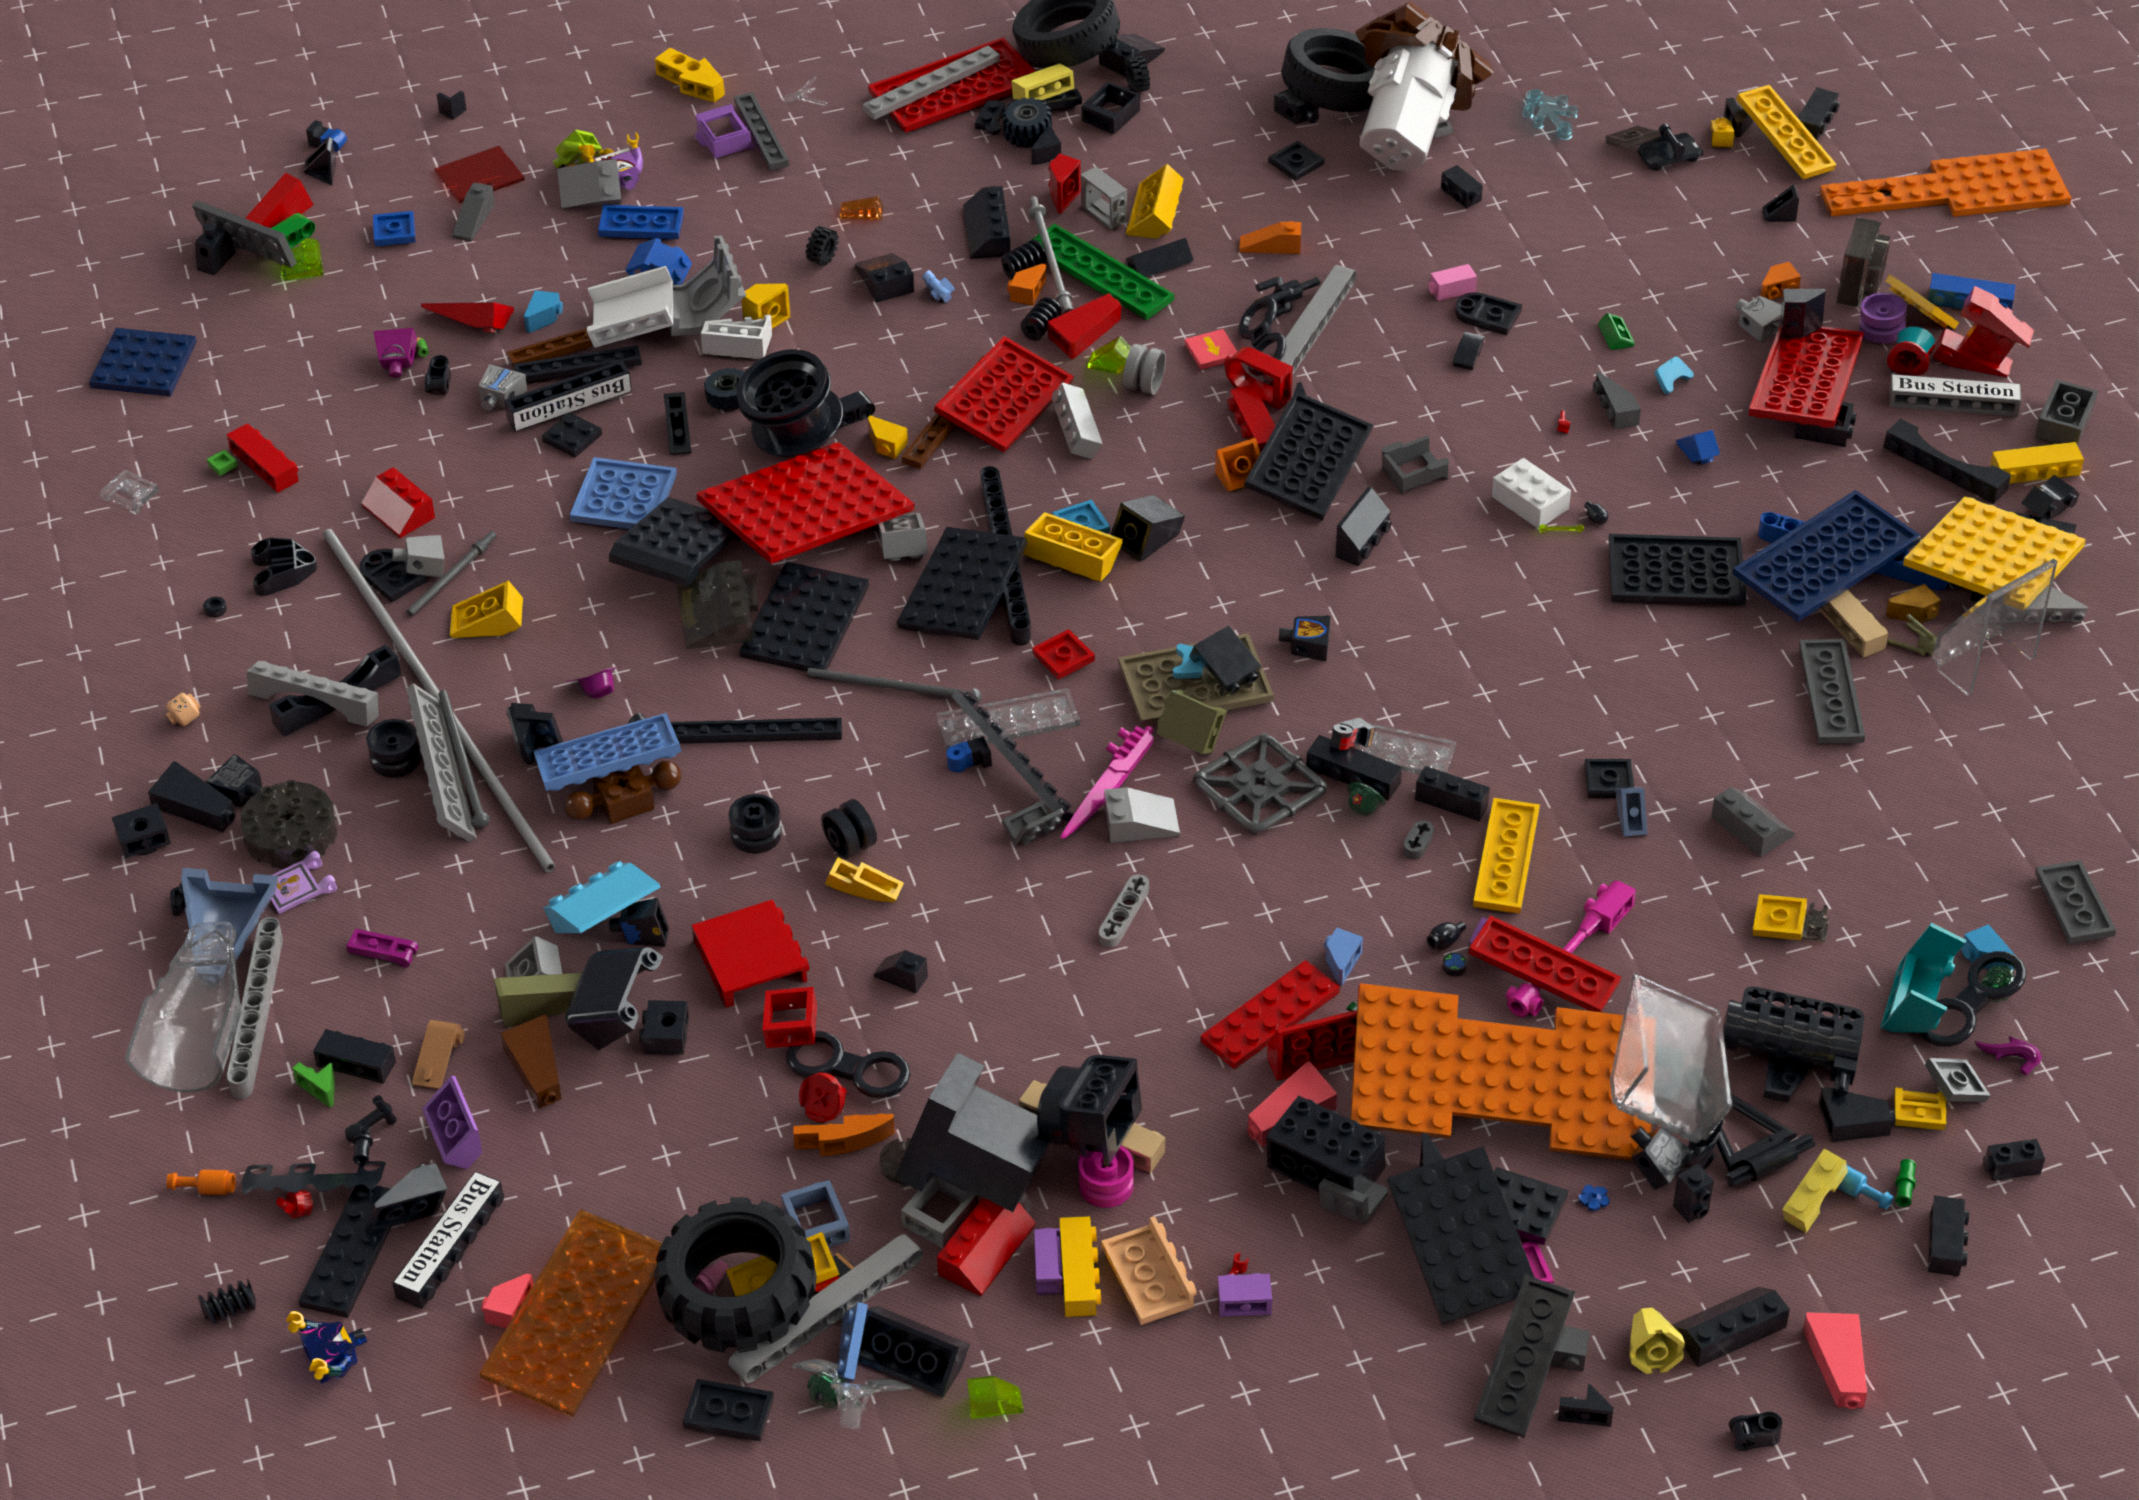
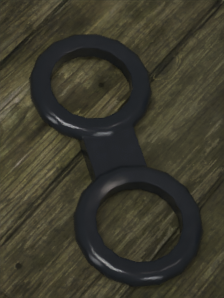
M1263 297L1246 309L1239 323V333L1242 338L1251 340L1254 349L1261 352L1271 343L1277 342V348L1272 357L1281 361L1287 348L1286 339L1281 333H1272L1270 327L1277 314V303L1271 297ZM1268 306V312L1264 320L1256 328L1248 330V325L1253 315L1262 307ZM1248 366V370L1252 375H1265L1264 373Z
M1993 951L1977 958L1968 971L1967 979L1969 986L1956 998L1936 1000V1002L1946 1006L1947 1009L1960 1011L1966 1017L1963 1028L1949 1036L1937 1035L1931 1030L1928 1033H1920V1035L1928 1043L1940 1047H1951L1967 1040L1975 1030L1976 1015L1990 1002V999L1999 1000L2010 997L2024 985L2027 974L2024 963L2016 955L2005 951ZM2004 962L2016 970V976L2005 987L1988 988L1978 981V975L1982 968L1991 963Z
M816 1030L815 1042L826 1043L834 1050L833 1056L828 1062L819 1066H806L800 1063L796 1055L798 1050L804 1045L789 1046L786 1051L787 1064L793 1072L804 1077H809L819 1072L828 1074L832 1072V1075L853 1081V1085L860 1093L871 1098L881 1099L896 1095L906 1087L911 1076L909 1064L903 1057L887 1051L873 1052L864 1057L844 1051L843 1044L836 1036L824 1031ZM875 1063H891L900 1070L899 1078L891 1085L885 1087L870 1086L862 1079L864 1071Z

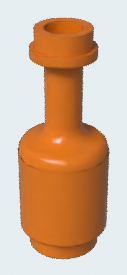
M204 1169L199 1171L197 1177L178 1176L176 1172H173V1174L167 1175L166 1186L167 1189L176 1190L177 1187H196L201 1195H228V1193H234L236 1176L235 1173H229L228 1170Z

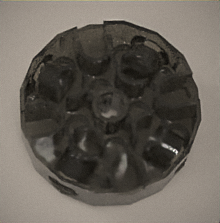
M289 780L285 783L265 786L247 801L240 814L244 844L249 854L256 861L271 864L273 868H288L302 861L313 851H317L321 858L326 854L325 850L331 843L334 844L337 838V820L334 815L333 803L326 792L313 784Z

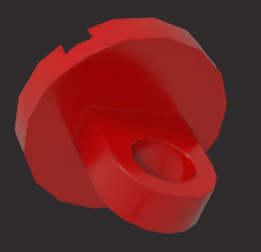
M819 1072L809 1076L801 1083L799 1103L801 1107H804L808 1118L815 1122L825 1123L836 1119L842 1113L846 1089L841 1086L835 1077L828 1073Z

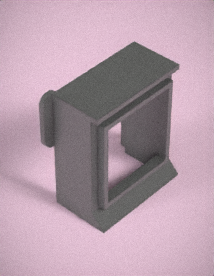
M1428 435L1406 444L1396 442L1382 448V469L1402 494H1405V491L1441 477L1448 479L1449 460L1443 458L1437 461L1429 451L1430 438ZM1422 458L1427 464L1426 467L1405 475L1398 467Z

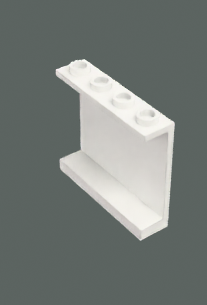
M666 266L588 288L594 303L593 325L587 327V333L594 348L673 326V280Z

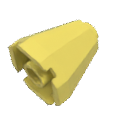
M1654 1308L1640 1309L1633 1316L1629 1351L1631 1364L1645 1374L1653 1373L1651 1369L1660 1368V1373L1668 1372L1683 1360L1685 1344L1683 1336Z

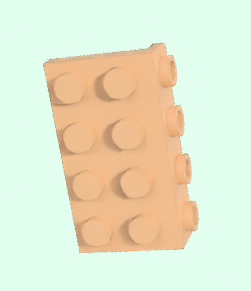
M1155 1216L1149 1218V1225L1101 1241V1247L1141 1325L1194 1307V1296L1197 1295L1195 1285L1192 1281H1188L1183 1262H1178L1175 1247L1172 1242L1168 1243L1165 1228L1162 1223L1157 1222Z

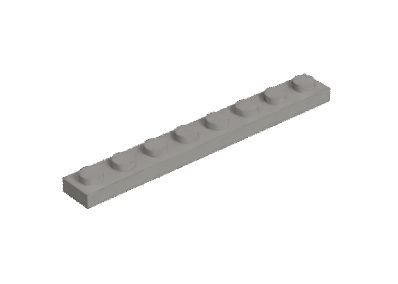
M986 46L864 103L863 111L872 119H878L999 62L1000 54L990 46Z

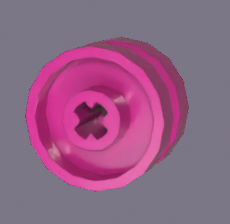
M1120 1146L1109 1166L1104 1165L1102 1152H1094L1090 1158L1083 1157L1081 1154L1078 1175L1079 1191L1083 1199L1089 1204L1100 1208H1112L1121 1205L1129 1199L1133 1192V1158L1127 1149Z

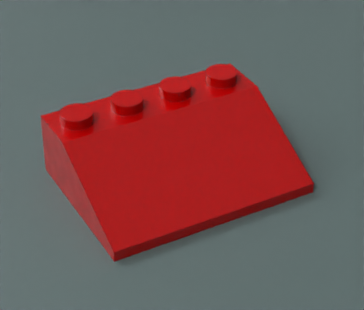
M1357 1010L1276 1030L1267 1044V1060L1276 1081L1289 1078L1308 1061L1317 1070L1354 1062Z

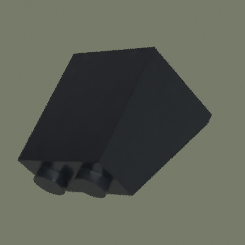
M1155 495L1121 502L1110 535L1123 539L1120 549L1137 560L1143 561L1179 535L1185 515Z

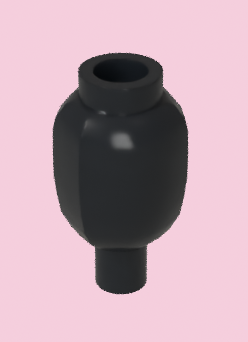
M1462 921L1456 924L1451 922L1441 923L1431 930L1429 936H1427V943L1432 949H1443L1459 938L1460 932L1466 929V925Z

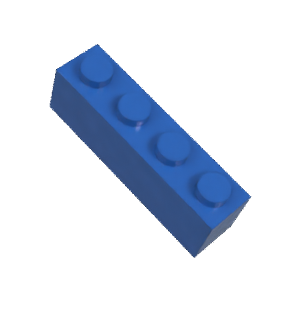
M1932 273L1928 301L1935 306L1963 309L1965 299L1974 286L1993 294L1999 299V303L2004 308L2008 307L2012 310L2016 285Z

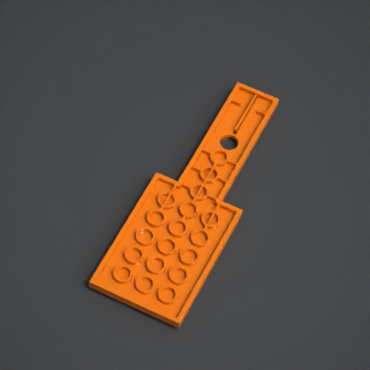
M2047 149L1933 160L1930 164L1933 173L1832 183L1820 186V193L1830 216L1948 204L1953 216L1956 217L2069 205L2071 203V196ZM1888 190L1892 194L1885 197L1883 193L1877 191Z

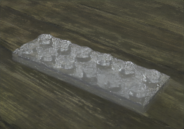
M1069 688L978 705L990 713L991 716L989 718L991 721L997 722L1004 729L1002 733L1011 739L1080 726V718ZM962 708L936 713V721L946 751L949 747L982 736H984L987 744L992 743Z

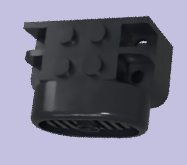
M1093 1055L1088 1057L1081 1067L1060 1066L1057 1068L1040 1096L1037 1110L1039 1135L1049 1139V1143L1070 1145L1071 1149L1081 1150L1082 1156L1090 1158L1094 1152H1102L1104 1165L1109 1166L1142 1111L1137 1059Z

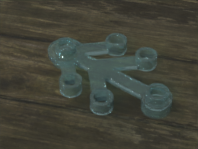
M1539 89L1528 91L1526 93L1528 105L1523 107L1522 115L1526 118L1533 117L1534 108L1539 106L1540 111L1537 116L1533 117L1532 126L1536 129L1543 128L1547 115L1557 126V137L1564 140L1570 139L1573 134V127L1569 122H1563L1557 114L1576 118L1578 116V107L1571 105L1567 108H1562L1568 105L1569 98L1566 95H1558L1556 98L1546 96ZM1547 103L1556 104L1557 106L1548 105Z

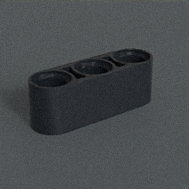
M857 391L839 398L843 406V419L838 429L874 414L876 407L863 391Z

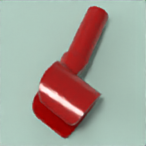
M1562 410L1560 411L1557 431L1568 433L1571 421L1565 420V411Z
M1236 1253L1233 1258L1232 1268L1228 1274L1237 1275V1273H1245L1248 1268L1249 1258L1244 1262H1240L1241 1253Z

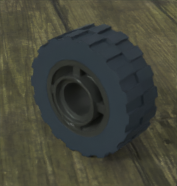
M737 368L720 369L711 373L704 382L705 395L711 407H715L718 410H734L739 407L737 387L744 374L743 370H738Z

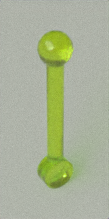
M1541 524L1538 530L1541 533L1552 530H1577L1582 532L1584 526L1582 524H1577L1576 526H1547Z

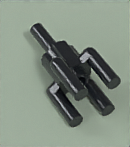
M1277 276L1258 283L1255 287L1258 292L1275 286L1274 292L1264 297H1271L1281 304L1277 308V317L1292 310L1291 301L1302 298L1303 291L1320 285V280L1316 277L1303 283H1299L1297 280L1284 283L1283 279Z

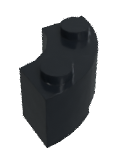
M2053 475L2045 484L2038 487L2034 486L2021 504L2042 518L2053 519L2068 507L2072 508L2077 503L2080 494L2074 487Z

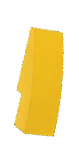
M838 857L825 885L869 900L895 902L904 883L862 862L857 867Z

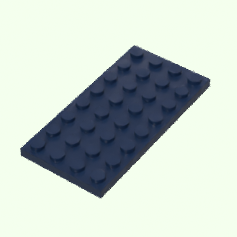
M1854 490L1734 567L1733 575L1799 622L1918 544L1921 540V535L1866 496Z

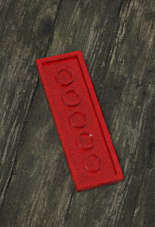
M1491 915L1468 951V954L1593 1012L1602 1013L1622 978Z
M1304 960L1204 1032L1200 1037V1042L1235 1070L1265 1048L1276 1030L1298 1024L1339 994L1340 986L1310 962Z

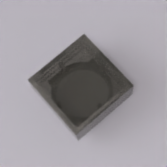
M1856 218L1844 254L1836 303L1860 308L1864 296H1870L1879 292L1890 246V236L1879 234L1881 222Z

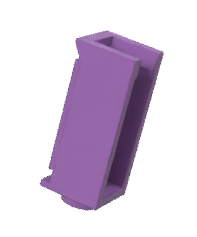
M1060 1228L1034 1229L1037 1295L1063 1294Z

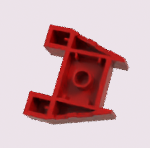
M1974 286L1965 299L1961 316L1975 323L1965 337L1945 328L1936 342L1932 358L1951 367L2007 378L2013 361L2006 357L2016 342L2029 348L2034 330L2024 321H2019L2008 307L2004 308L1996 296Z

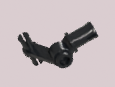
M377 1095L372 1099L377 1109L345 1129L346 1139L355 1145L353 1161L357 1165H365L369 1162V1151L373 1145L370 1127L383 1118L387 1121L388 1125H393L397 1121L396 1116L392 1113L391 1105L385 1103L381 1095Z

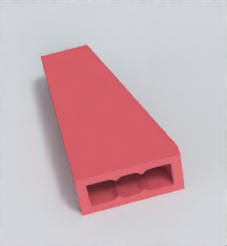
M1308 1061L1248 1115L1247 1132L1252 1140H1256L1263 1147L1267 1145V1134L1298 1095L1305 1099H1310L1328 1110H1336L1337 1093L1312 1063Z
M1806 1312L1803 1332L1836 1406L1848 1409L1864 1408L1867 1386L1859 1314Z

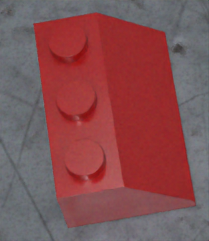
M394 467L375 477L361 502L368 512L399 538L435 518L432 498Z

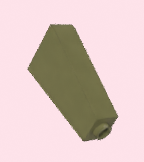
M582 973L494 979L499 1011L504 1027L508 1028L523 1024L544 1014L550 1017L565 1013Z

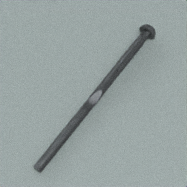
M808 668L807 676L949 698H952V694L957 690ZM977 688L968 691L977 698L976 704H978L982 698L981 692Z
M442 690L438 694L474 817L472 818V823L478 828H483L488 825L490 817L487 813L483 812L446 690Z

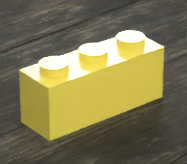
M1060 63L1012 80L1013 99L1015 100L1025 97L1026 99L1031 97L1035 100H1044L1074 89L1073 70Z

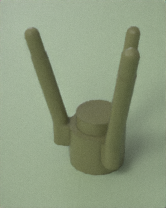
M1910 614L1907 615V618L1913 624L1907 622L1906 625L1921 636L1917 643L1920 648L1887 639V643L1917 652L1923 657L1926 653L1933 656L1942 643L1941 640L1935 637L1936 635L1929 632Z

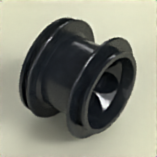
M798 349L777 351L756 361L741 377L737 387L738 405L743 416L752 422V438L762 451L780 457L803 455L822 447L840 427L843 419V406L839 397L830 390L831 377L828 369L816 355Z

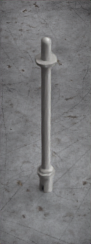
M1032 196L1030 198L1031 208L1029 209V217L1036 220L1058 293L1055 296V300L1062 307L1063 315L1074 310L1071 304L1072 297L1068 291H1065L1043 217L1046 214V209L1043 205H1039L1038 199L1035 196Z

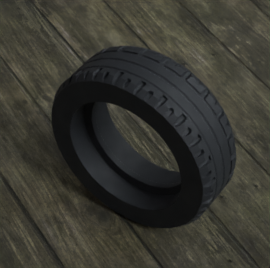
M1031 0L1016 15L1012 32L1020 54L1028 64L1040 69H1045L1059 63L1066 67H1071L1088 61L1107 49L1117 37L1120 29V19L1113 0ZM1083 20L1070 28L1050 32L1063 24Z
M1316 28L1302 31L1288 42L1281 75L1285 85L1294 95L1309 104L1332 111L1359 112L1371 108L1374 97L1368 93V89L1375 69L1365 62V46L1359 42L1356 34L1338 29ZM1318 65L1340 68L1354 75L1332 72Z

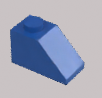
M1713 430L1695 433L1676 440L1677 445L1692 462L1700 461L1701 464L1714 461V456L1720 455Z

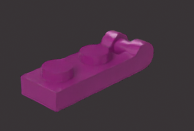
M355 928L346 948L349 953L395 962L401 967L407 968L412 962V955L416 954L419 946L412 940Z

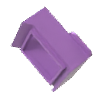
M732 104L696 114L697 133H695V137L701 146L708 147L715 158L754 148V144L751 141V132L747 130L740 120ZM729 116L730 123L736 132L715 137L706 122Z

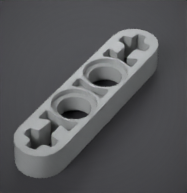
M1140 874L1133 875L1127 881L1099 929V942L1101 945L1115 947L1120 943L1149 893V879L1146 876ZM1125 900H1133L1135 903L1133 905H1125L1123 902ZM1123 916L1125 920L1117 922L1113 918Z

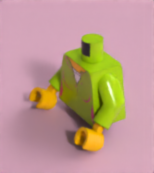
M574 130L555 148L559 156L553 160V164L557 169L563 168L566 165H579L585 162L581 158L582 152L583 157H601L614 151L609 148L602 150L593 133Z

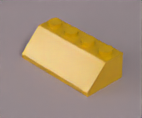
M1168 164L1139 183L1126 230L1128 236L1157 239L1171 231L1184 179Z
M1044 512L1024 532V537H1026L1028 544L1023 555L1101 582L1111 572L1123 539Z

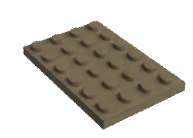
M1249 633L1237 635L1261 665ZM1176 647L1118 658L1120 670L1142 727L1157 724L1166 706L1164 704L1166 696L1173 690L1184 691L1186 696L1213 708L1221 707L1225 710L1274 702V694L1263 667H1261L1258 673L1259 677L1252 684L1248 685L1246 683L1236 693L1232 695L1228 693L1222 697L1219 694L1221 691L1220 684L1205 666L1203 674L1199 678L1175 679L1173 677V668L1180 666L1183 662V658L1176 653Z

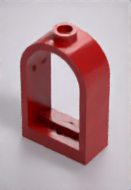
M1243 347L1233 356L1228 355L1225 358V373L1235 388L1255 385L1262 401L1278 410L1292 399V366L1252 347ZM1241 363L1273 377V386L1250 376L1244 370Z

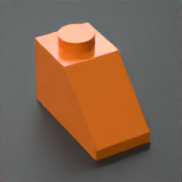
M1045 264L1016 272L1013 279L1009 280L1007 292H1010V301L1034 305L1046 282Z

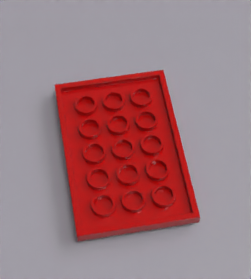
M1004 336L935 405L934 412L1005 453L1053 403L1051 397L1062 382L1070 385L1073 382L1074 376Z

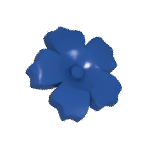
M1591 1184L1585 1185L1582 1194L1578 1196L1579 1202L1584 1206L1588 1205V1210L1592 1211L1599 1210L1600 1206L1607 1207L1610 1203L1608 1196H1606L1608 1190L1604 1186H1597L1594 1190Z

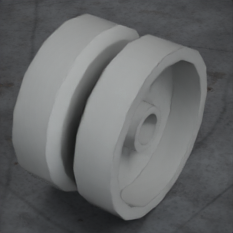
M1134 344L1129 351L1124 367V388L1137 391L1141 387L1143 393L1155 395L1160 388L1165 371V351L1152 348L1148 352L1147 346Z

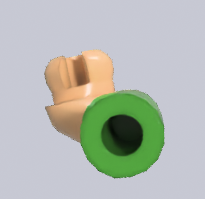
M417 337L415 350L418 351L421 357H426L429 354L427 344L424 339Z

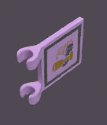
M317 851L309 853L302 861L272 875L278 876V883L271 902L279 914L322 893H332L337 890V885L332 875L324 877L317 884L308 870L322 866V861Z

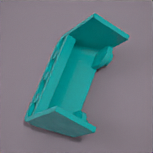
M1933 923L1928 925L1898 965L1881 1021V1029L1889 1033H1928L1931 1029H1936L1941 1016L1947 1010L1946 1006L1936 1002L1941 981L1945 976H1951L1955 968L1953 963L1954 956L1963 947L1966 939Z

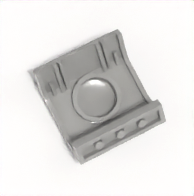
M714 236L712 261L686 283L673 285V326L668 327L671 336L701 334L705 321L719 320L746 296L741 276L738 275L737 266L733 263V256L729 253L728 243L724 242L722 236Z

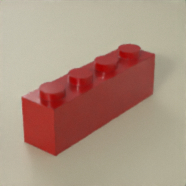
M1255 385L1230 389V399H1227L1228 409L1233 411L1235 423L1240 425L1243 438L1247 440L1256 438L1261 453L1276 426Z
M247 423L226 434L229 450L277 493L299 482L297 474L299 469L296 463L290 461L282 450L275 448L269 439L266 440L258 429H254Z

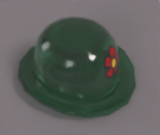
M1352 782L1347 785V790L1350 792L1348 805L1353 812L1361 816H1369L1376 811L1379 805H1386L1384 798L1373 788L1359 782Z

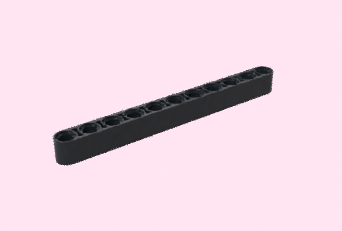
M993 466L984 467L980 471V484L989 532L1013 536L1000 472ZM1018 563L1002 593L1011 640L1016 645H1026L1031 641V621Z

